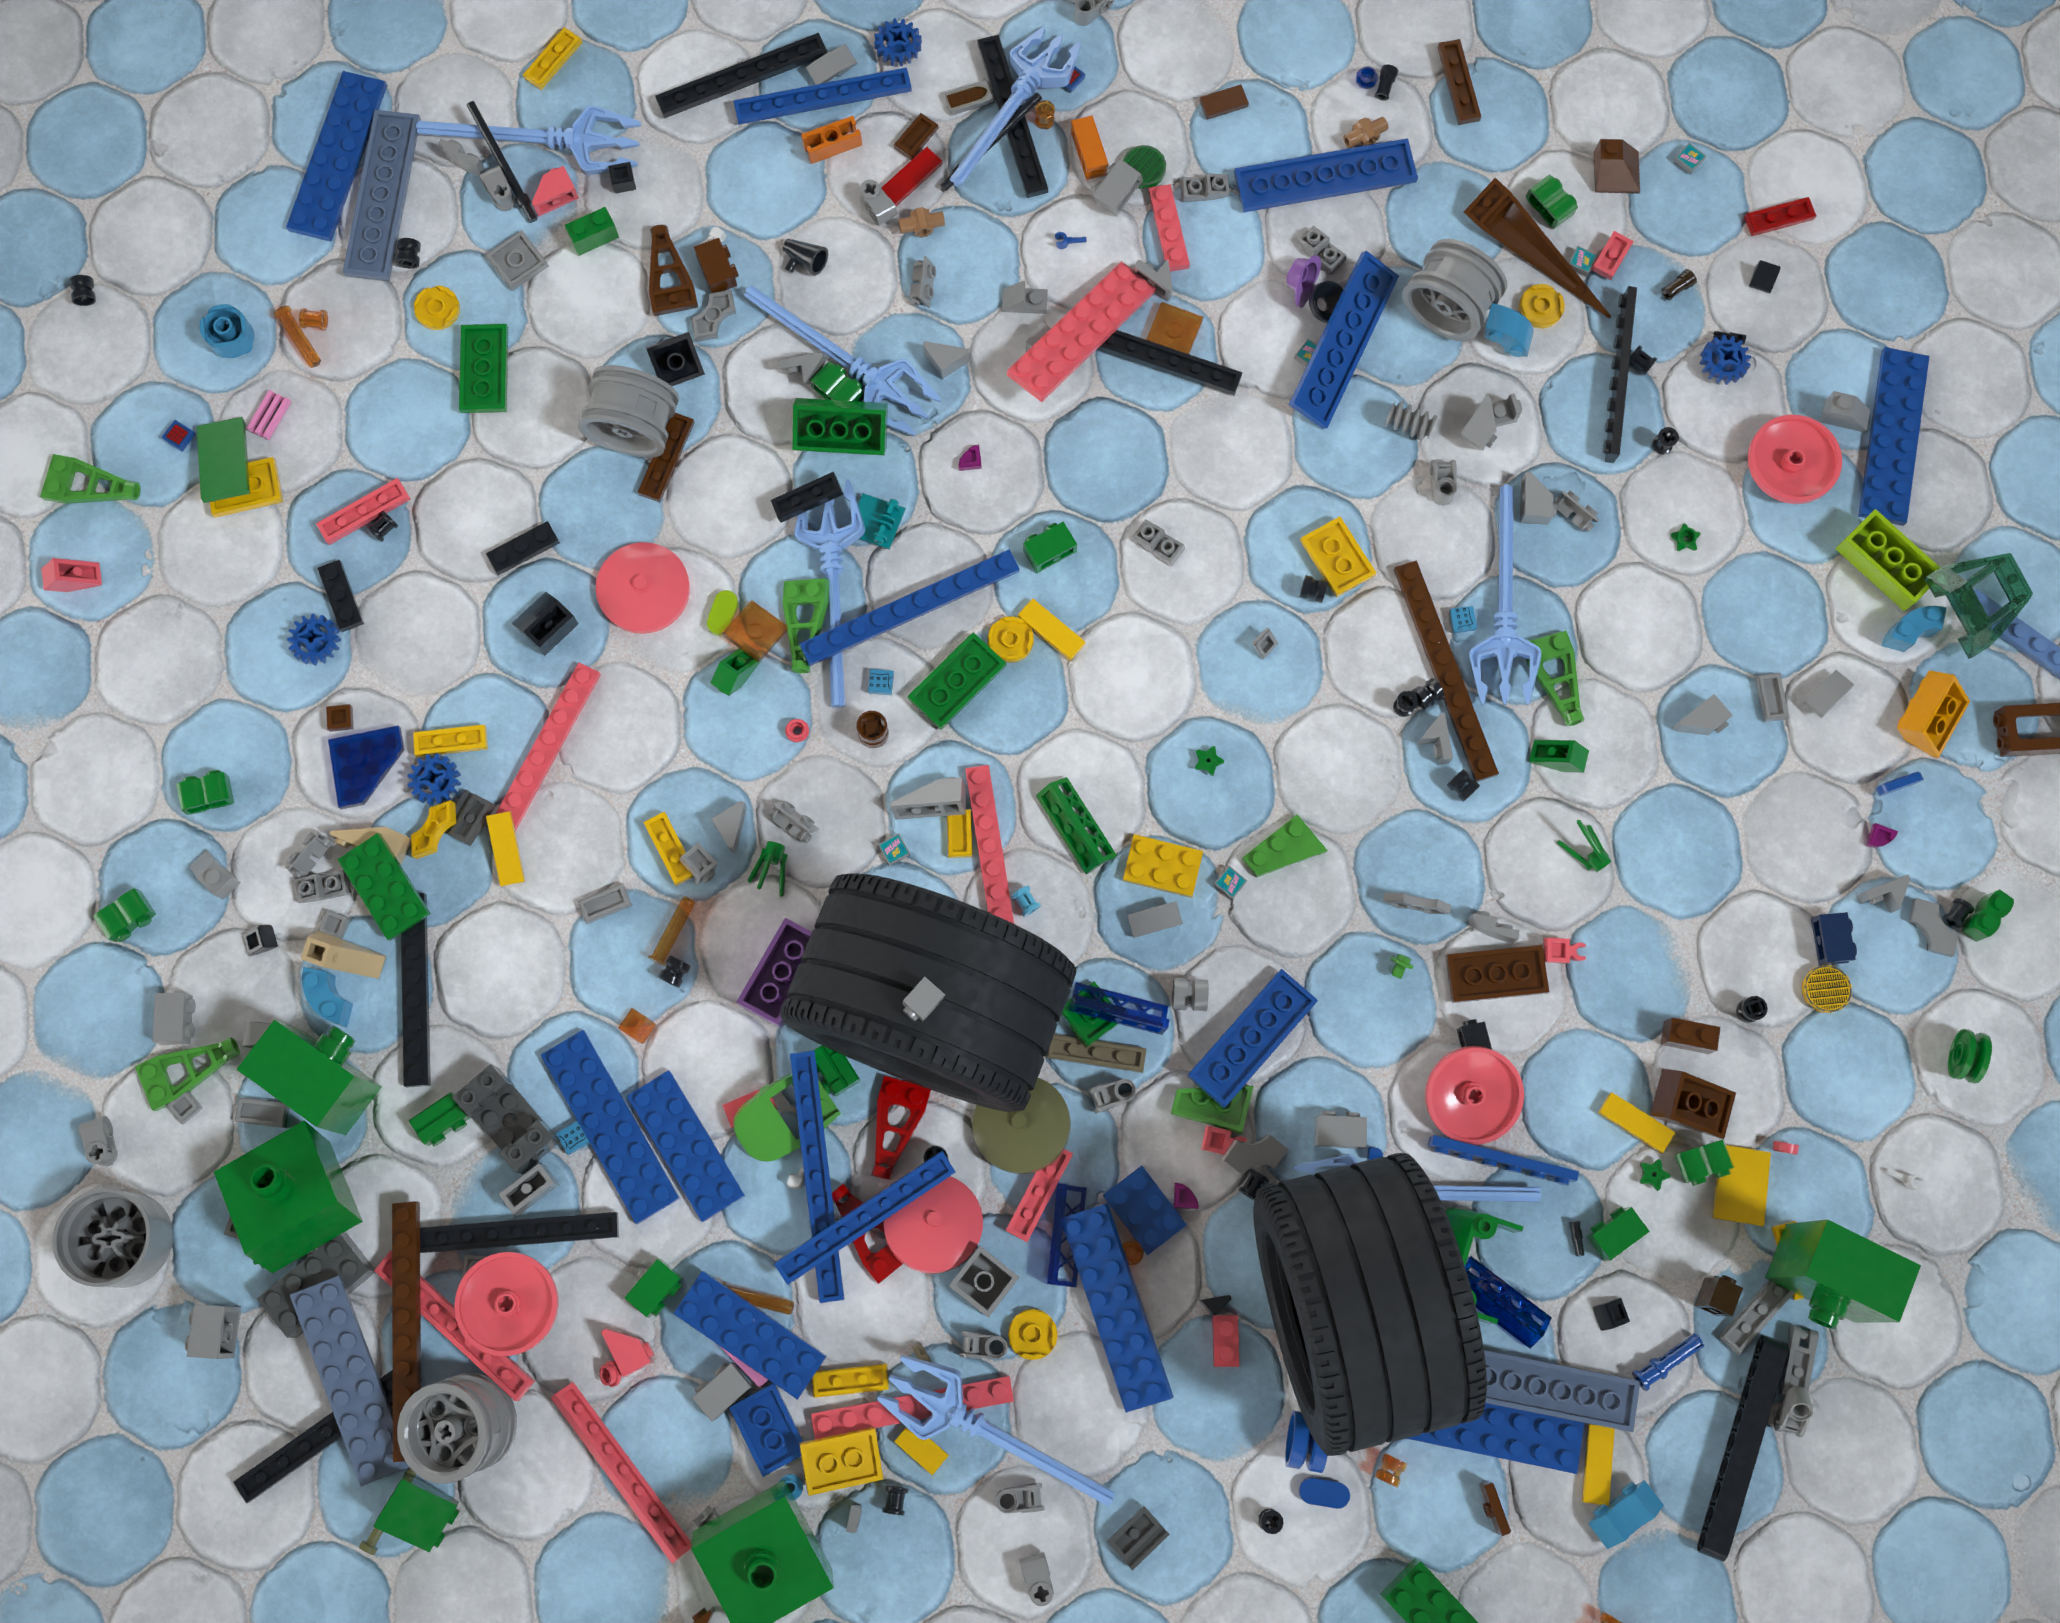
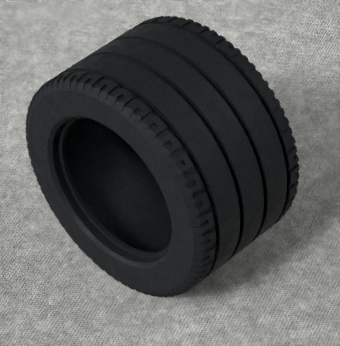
M860 873L837 875L830 885L829 895L825 898L814 926L815 929L812 930L802 955V964L798 965L788 990L787 996L789 999H785L781 1007L780 1017L794 1031L824 1047L900 1079L990 1109L1005 1112L1023 1111L1031 1097L1029 1091L1034 1090L1043 1066V1056L1047 1055L1056 1031V1022L1060 1020L1068 999L1070 987H1072L1077 969L1075 965L1059 949L1037 935L987 911L949 896L876 875ZM926 977L945 994V997L923 1022L919 1018L914 1021L903 1011L905 1006L902 1002L916 985Z
M1396 1153L1387 1157H1379L1350 1166L1318 1172L1314 1176L1306 1175L1279 1182L1277 1185L1269 1184L1259 1188L1256 1191L1253 1219L1266 1295L1295 1397L1305 1423L1321 1450L1327 1456L1346 1454L1347 1451L1354 1452L1382 1445L1385 1441L1390 1443L1479 1419L1484 1412L1486 1402L1487 1371L1477 1310L1465 1265L1450 1221L1433 1184L1417 1161L1409 1154Z

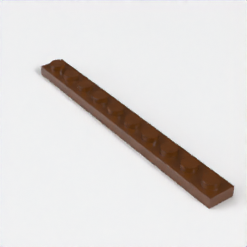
M1416 560L1394 568V573L1434 677L1444 691L1445 697L1443 700L1473 779L1476 782L1495 777L1499 774L1418 562Z
M418 1201L392 1203L393 1462L405 1461L400 1451L397 1434L400 1413L408 1399L421 1389L420 1202Z

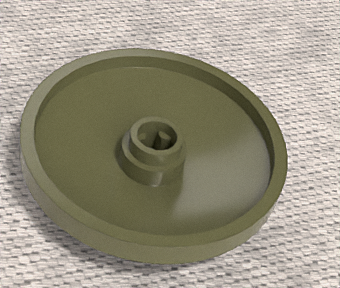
M1038 1078L1034 1090L1029 1091L1031 1097L1023 1111L1005 1112L976 1105L972 1121L976 1145L982 1155L992 1165L1005 1172L1029 1174L1040 1171L1052 1164L1067 1145L1071 1131V1118L1068 1106L1058 1090L1043 1079Z

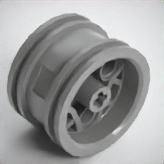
M1455 239L1438 240L1426 254L1423 261V269L1420 272H1416L1404 287L1402 298L1409 312L1429 330L1447 339L1470 341L1478 335L1480 329L1485 324L1486 313L1491 308V304H1498L1506 292L1507 280L1498 264L1480 249Z
M617 365L597 367L593 372L589 386L592 394L589 405L582 409L581 418L578 422L579 431L594 443L615 452L643 458H653L662 455L668 439L666 425L668 419L675 414L679 401L678 392L660 378L634 368Z
M466 1372L430 1384L415 1392L405 1403L400 1413L397 1434L401 1454L407 1465L417 1475L427 1481L449 1484L462 1480L475 1472L491 1467L508 1453L515 1440L517 1413L512 1398L486 1374ZM442 1403H443L444 1406H445V1410H443V1408H442V1406H441Z

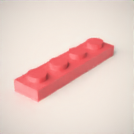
M1171 184L1151 187L1148 193L1164 261L1168 260L1170 272L1189 269L1190 263Z
M396 478L319 521L316 525L326 542L331 545L381 517L383 511L388 513L411 500L400 480Z
M1064 1149L1052 1164L1035 1173L1005 1230L1006 1232L1028 1242L1073 1153Z

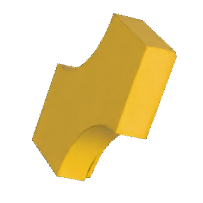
M449 800L429 808L428 817L424 825L418 831L411 834L413 858L419 859L437 852L439 840L444 832L456 824V808L453 801Z

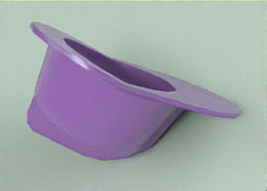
M1313 255L1309 259L1297 258L1287 273V284L1295 291V302L1299 308L1304 307L1307 303L1310 292L1320 274L1321 259L1317 255Z

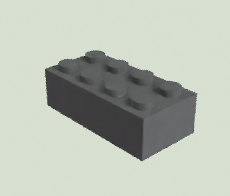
M342 1233L320 1246L257 1299L287 1338H297L303 1333L290 1294L341 1274L349 1295L375 1273V1268L347 1233Z

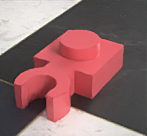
M1544 938L1543 952L1545 963L1567 964L1570 963V958L1573 961L1585 960L1586 956H1579L1577 954V948L1586 947V944L1579 942L1570 946V939Z
M1206 1126L1201 1150L1224 1155L1234 1140L1247 1142V1139L1242 1136L1230 1138L1232 1131Z

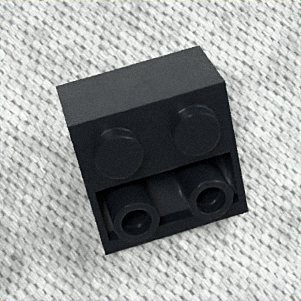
M545 592L512 624L545 656L579 623L566 607L552 595Z

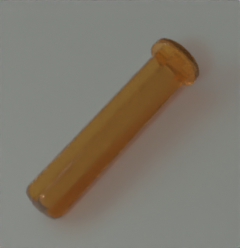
M290 306L278 308L274 312V317L280 320L309 367L319 366L321 359L291 314Z
M682 897L651 956H648V959L661 966L666 965L664 962L695 905L694 900L689 897Z
M723 1281L725 1286L756 1307L791 1315L793 1312V1301L728 1286L726 1281Z

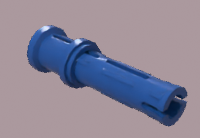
M1693 1333L1685 1341L1660 1358H1652L1644 1368L1639 1371H1633L1634 1379L1640 1381V1387L1644 1391H1648L1650 1385L1660 1378L1665 1379L1672 1368L1704 1348L1703 1341L1697 1334Z

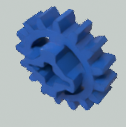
M893 18L892 24L885 21V28L878 27L879 33L874 35V46L877 50V56H883L884 63L890 60L891 66H894L896 62L903 66V61L911 64V57L918 58V52L922 50V37L919 35L918 28L913 29L912 22L906 25L905 19L897 23L896 18Z
M1723 335L1720 340L1714 337L1711 342L1705 345L1700 354L1703 358L1699 364L1705 365L1702 372L1710 373L1708 376L1709 380L1715 377L1717 384L1724 380L1725 385H1728L1731 380L1736 383L1745 376L1751 366L1748 363L1751 355L1745 354L1749 348L1741 347L1742 340L1736 343L1734 342V336L1727 340L1726 336Z
M311 614L309 620L302 616V623L294 622L296 629H289L293 637L287 638V641L293 644L288 648L294 653L293 656L295 658L301 659L306 665L311 661L314 666H317L318 660L325 664V657L327 656L334 658L332 651L340 649L336 642H340L341 638L336 635L340 631L336 626L334 627L335 624L330 619L327 620L324 615H321L318 619L315 614ZM320 626L324 627L328 633L322 632ZM300 646L306 648L308 653L302 651Z
M436 753L434 759H432L429 754H426L425 761L418 758L419 765H411L414 773L408 774L407 777L413 781L407 785L410 789H414L411 794L414 797L419 796L418 800L421 803L427 800L430 806H433L434 801L441 804L444 798L448 801L451 800V793H458L454 787L461 785V782L456 779L461 776V773L455 770L457 765L454 762L450 763V759L447 756L442 759ZM436 765L443 766L447 770H439ZM434 776H437L438 778H435V783L432 784L431 782L434 781ZM422 789H430L432 794H427Z

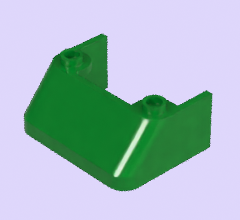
M1455 1207L1445 1210L1457 1240L1464 1265L1467 1262L1473 1237L1489 1239L1494 1236L1497 1228L1512 1233L1522 1232L1524 1226L1488 1214ZM1472 1291L1474 1302L1476 1305V1295ZM1477 1312L1479 1321L1487 1324H1497L1498 1319Z

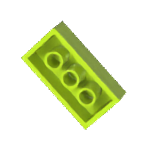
M1876 509L1835 548L1904 612L1915 604L1946 573Z

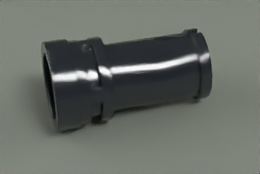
M1386 64L1381 67L1380 82L1375 94L1377 99L1382 101L1389 99L1392 84L1395 82L1399 72L1395 66Z

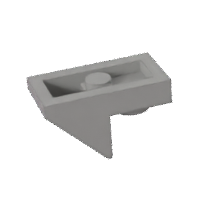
M1138 260L1133 266V272L1135 274L1138 273L1148 283L1155 286V293L1169 301L1172 293V283L1168 260L1157 272L1149 263Z
M1025 281L1003 289L1002 312L1047 314L1048 289L1025 288Z
M819 352L778 360L779 369L787 370V373L791 374L801 372L802 367L804 383L811 384L810 380L821 370L827 361L828 353Z
M1445 713L1439 714L1417 744L1435 743L1436 745H1433V753L1435 759L1439 760V765L1449 764L1453 759Z
M1909 875L1900 877L1856 896L1860 904L1869 901L1870 905L1884 900L1889 912H1895L1901 907L1910 877Z

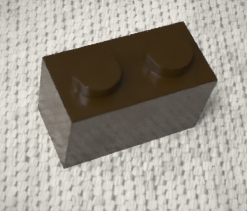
M1714 1275L1713 1278H1704L1694 1306L1715 1316H1733L1743 1288L1736 1285L1737 1281L1725 1275L1721 1277Z

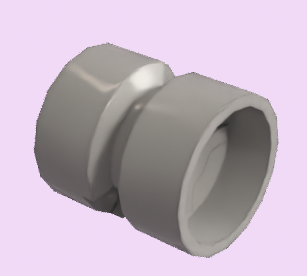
M1174 978L1172 1010H1186L1188 1007H1191L1193 1011H1207L1208 980L1194 979L1192 983H1189L1188 979Z

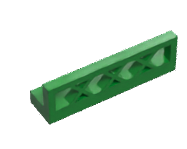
M1067 777L1049 783L1036 795L1085 874L1093 872L1101 864L1117 856ZM1060 786L1064 787L1068 796L1062 793L1059 788ZM1073 807L1078 809L1080 815L1074 812ZM1085 826L1088 827V828H1090V830L1092 831L1093 835H1091V834H1089V833L1087 832V830L1085 829ZM1098 846L1103 848L1106 856H1102Z

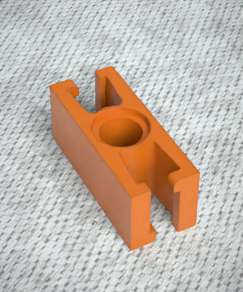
M853 115L801 134L805 152H808L811 164L862 146L861 133L859 129L856 130V121ZM831 138L836 139L835 141H828Z
M1093 115L1071 120V135L1086 180L1107 175L1106 167H1108V160Z

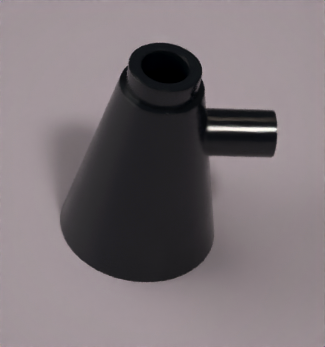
M787 239L782 247L783 251L791 257L785 267V270L793 273L797 264H800L809 273L816 276L822 272L828 260V249L823 246Z

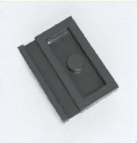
M465 789L455 805L456 824L448 828L444 833L471 847L487 821L486 816L491 815L496 806Z
M1143 1506L1107 1542L1133 1571L1170 1534L1149 1510Z

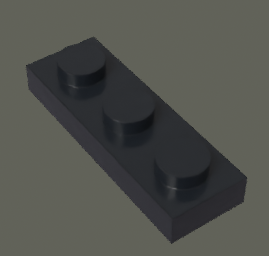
M833 471L772 499L771 503L778 520L782 523L842 496L844 493Z
M547 521L487 552L486 555L497 575H500L558 545L560 542Z
M337 560L318 567L317 569L341 632L363 625L364 621L342 562Z

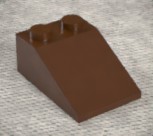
M1662 1069L1650 1116L1706 1135L1724 1139L1736 1092L1683 1071Z

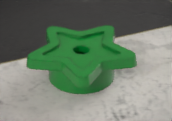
M1684 523L1680 531L1673 532L1670 536L1677 542V551L1685 548L1695 551L1697 550L1695 541L1701 533L1689 528Z
M1212 746L1207 751L1196 750L1199 761L1195 766V770H1204L1211 776H1214L1216 767L1224 764V760L1216 755V747Z
M1657 1159L1652 1164L1640 1163L1642 1168L1640 1184H1650L1656 1191H1659L1662 1181L1671 1177L1669 1173L1663 1170L1660 1159Z

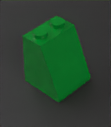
M405 1472L373 1527L430 1552L433 1546L438 1548L446 1534L442 1531L446 1524L452 1525L460 1510L456 1509L459 1501Z

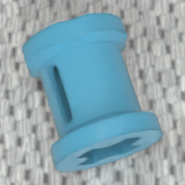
M1029 885L1011 895L1012 900H1016L1021 908L1023 917L1032 914L1041 907V904L1037 903L1030 893Z

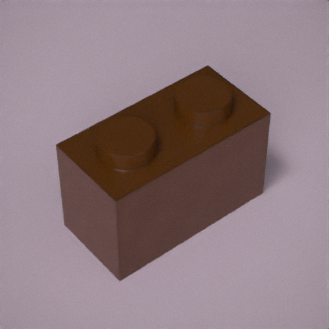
M716 238L694 246L696 257L711 293L737 287L736 277H739L735 264L730 265L728 258L731 255L726 244L722 245L720 239Z
M1670 1018L1664 1021L1661 1045L1711 1054L1718 1051L1720 1027Z

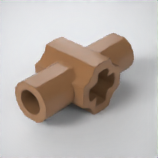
M1366 117L1360 119L1353 125L1352 131L1343 136L1347 148H1352L1358 144L1362 146L1374 144L1379 140L1380 134L1388 130V122L1384 117L1374 121Z
M921 207L910 212V217L898 219L901 234L914 232L915 236L922 238L933 233V228L945 226L943 211L930 213L929 209Z

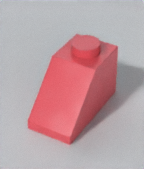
M564 166L553 168L542 176L532 201L538 217L579 199Z
M52 558L41 568L43 588L46 591L71 592L102 585L99 562Z
M611 1329L601 1331L623 1377H628L654 1362L652 1356L655 1353L649 1342L645 1343L643 1339Z

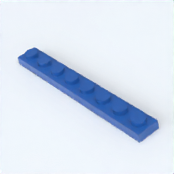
M906 67L733 101L738 125L912 92Z
M940 1151L774 1262L775 1267L786 1284L789 1285L956 1173L943 1151Z

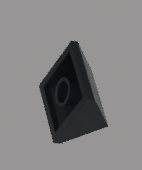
M689 332L646 347L656 376L671 386L705 375Z

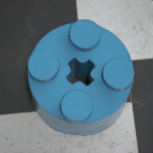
M228 304L216 305L208 310L209 313L205 318L202 317L199 326L200 333L219 357L236 358L252 350L255 337L254 329L243 313L234 308V306Z

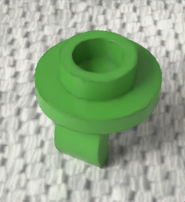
M1399 953L1397 957L1391 956L1390 960L1396 963L1391 973L1392 976L1401 979L1406 968L1413 969L1414 965L1410 963L1411 958Z

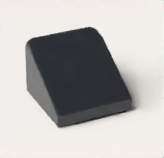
M631 162L608 166L614 193L636 190Z
M1760 260L1754 268L1749 287L1770 294L1781 267Z
M258 925L243 933L248 956H254L278 947L272 925Z
M1224 1295L1199 1301L1211 1315H1215L1232 1300V1297Z
M1622 1298L1593 1307L1601 1331L1613 1329L1630 1322Z

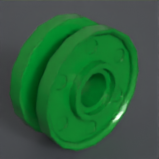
M1962 1029L1956 1034L1948 1056V1072L1953 1079L1960 1080L1965 1077V1080L1969 1083L1976 1084L1984 1078L1992 1055L1990 1036L1981 1032L1974 1034L1969 1029Z

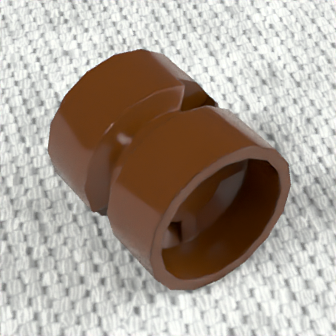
M870 710L859 716L856 728L861 743L868 748L883 746L889 737L885 717L880 712Z

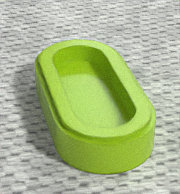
M723 590L715 596L707 619V627L715 636L727 634L733 623L738 608V599L732 591Z

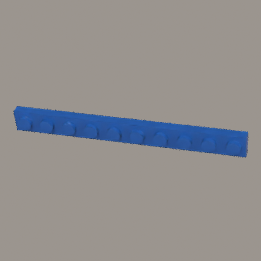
M1009 549L800 643L799 646L810 667L1014 575L1020 569Z
M815 1050L790 1053L812 1237L835 1222ZM838 1251L815 1266L819 1303L844 1300Z

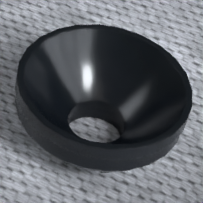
M1323 281L1311 290L1309 307L1314 317L1319 321L1328 323L1343 292V288L1333 281ZM1319 298H1322L1326 303L1324 311L1320 310L1317 305Z

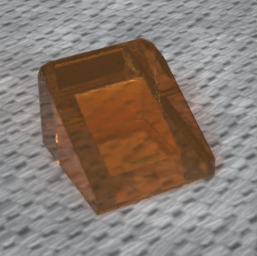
M631 1008L618 1028L643 1044L655 1028L656 1023Z

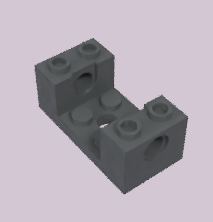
M492 1064L487 1066L452 1096L466 1115L474 1118L502 1150L499 1154L517 1173L524 1174L560 1143L556 1134L505 1074ZM508 1114H514L516 1116L515 1125L510 1128L504 1125V1118Z

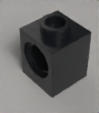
M1477 1019L1462 1022L1463 1026L1457 1029L1461 1048L1481 1046L1492 1049L1485 1021L1477 1023Z

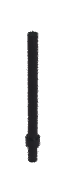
M1036 92L1013 114L986 153L1042 100L1039 93ZM959 164L952 170V174L940 184L945 191L954 185V182L950 181V177L959 167Z
M470 101L466 106L514 192L516 203L519 208L523 209L530 223L537 221L538 218L530 205V198L519 185L474 101Z

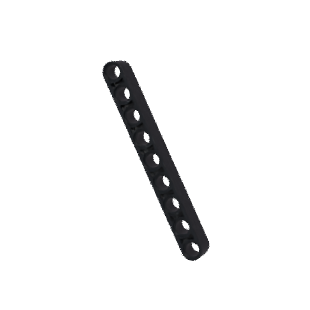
M1763 1334L1759 1337L1753 1353L1697 1544V1551L1722 1562L1727 1559L1732 1546L1788 1354L1787 1343Z

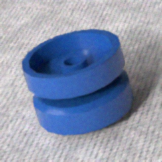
M1293 1410L1287 1432L1285 1466L1300 1469L1306 1458V1466L1309 1471L1323 1473L1328 1456L1316 1444L1301 1411Z

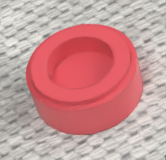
M1774 1141L1773 1149L1774 1151L1797 1155L1799 1145Z

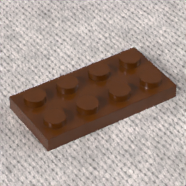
M1542 945L1455 953L1445 956L1452 1003L1540 995L1550 992Z

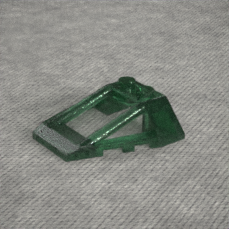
M2011 553L1945 565L1924 577L1935 598L1946 595L1966 631V634L1957 639L1968 659L1989 648L2003 634L2033 595ZM1985 566L1967 580L1958 575V573ZM1994 572L2009 602L1988 617L1972 587ZM2000 620V622L1992 629V626Z

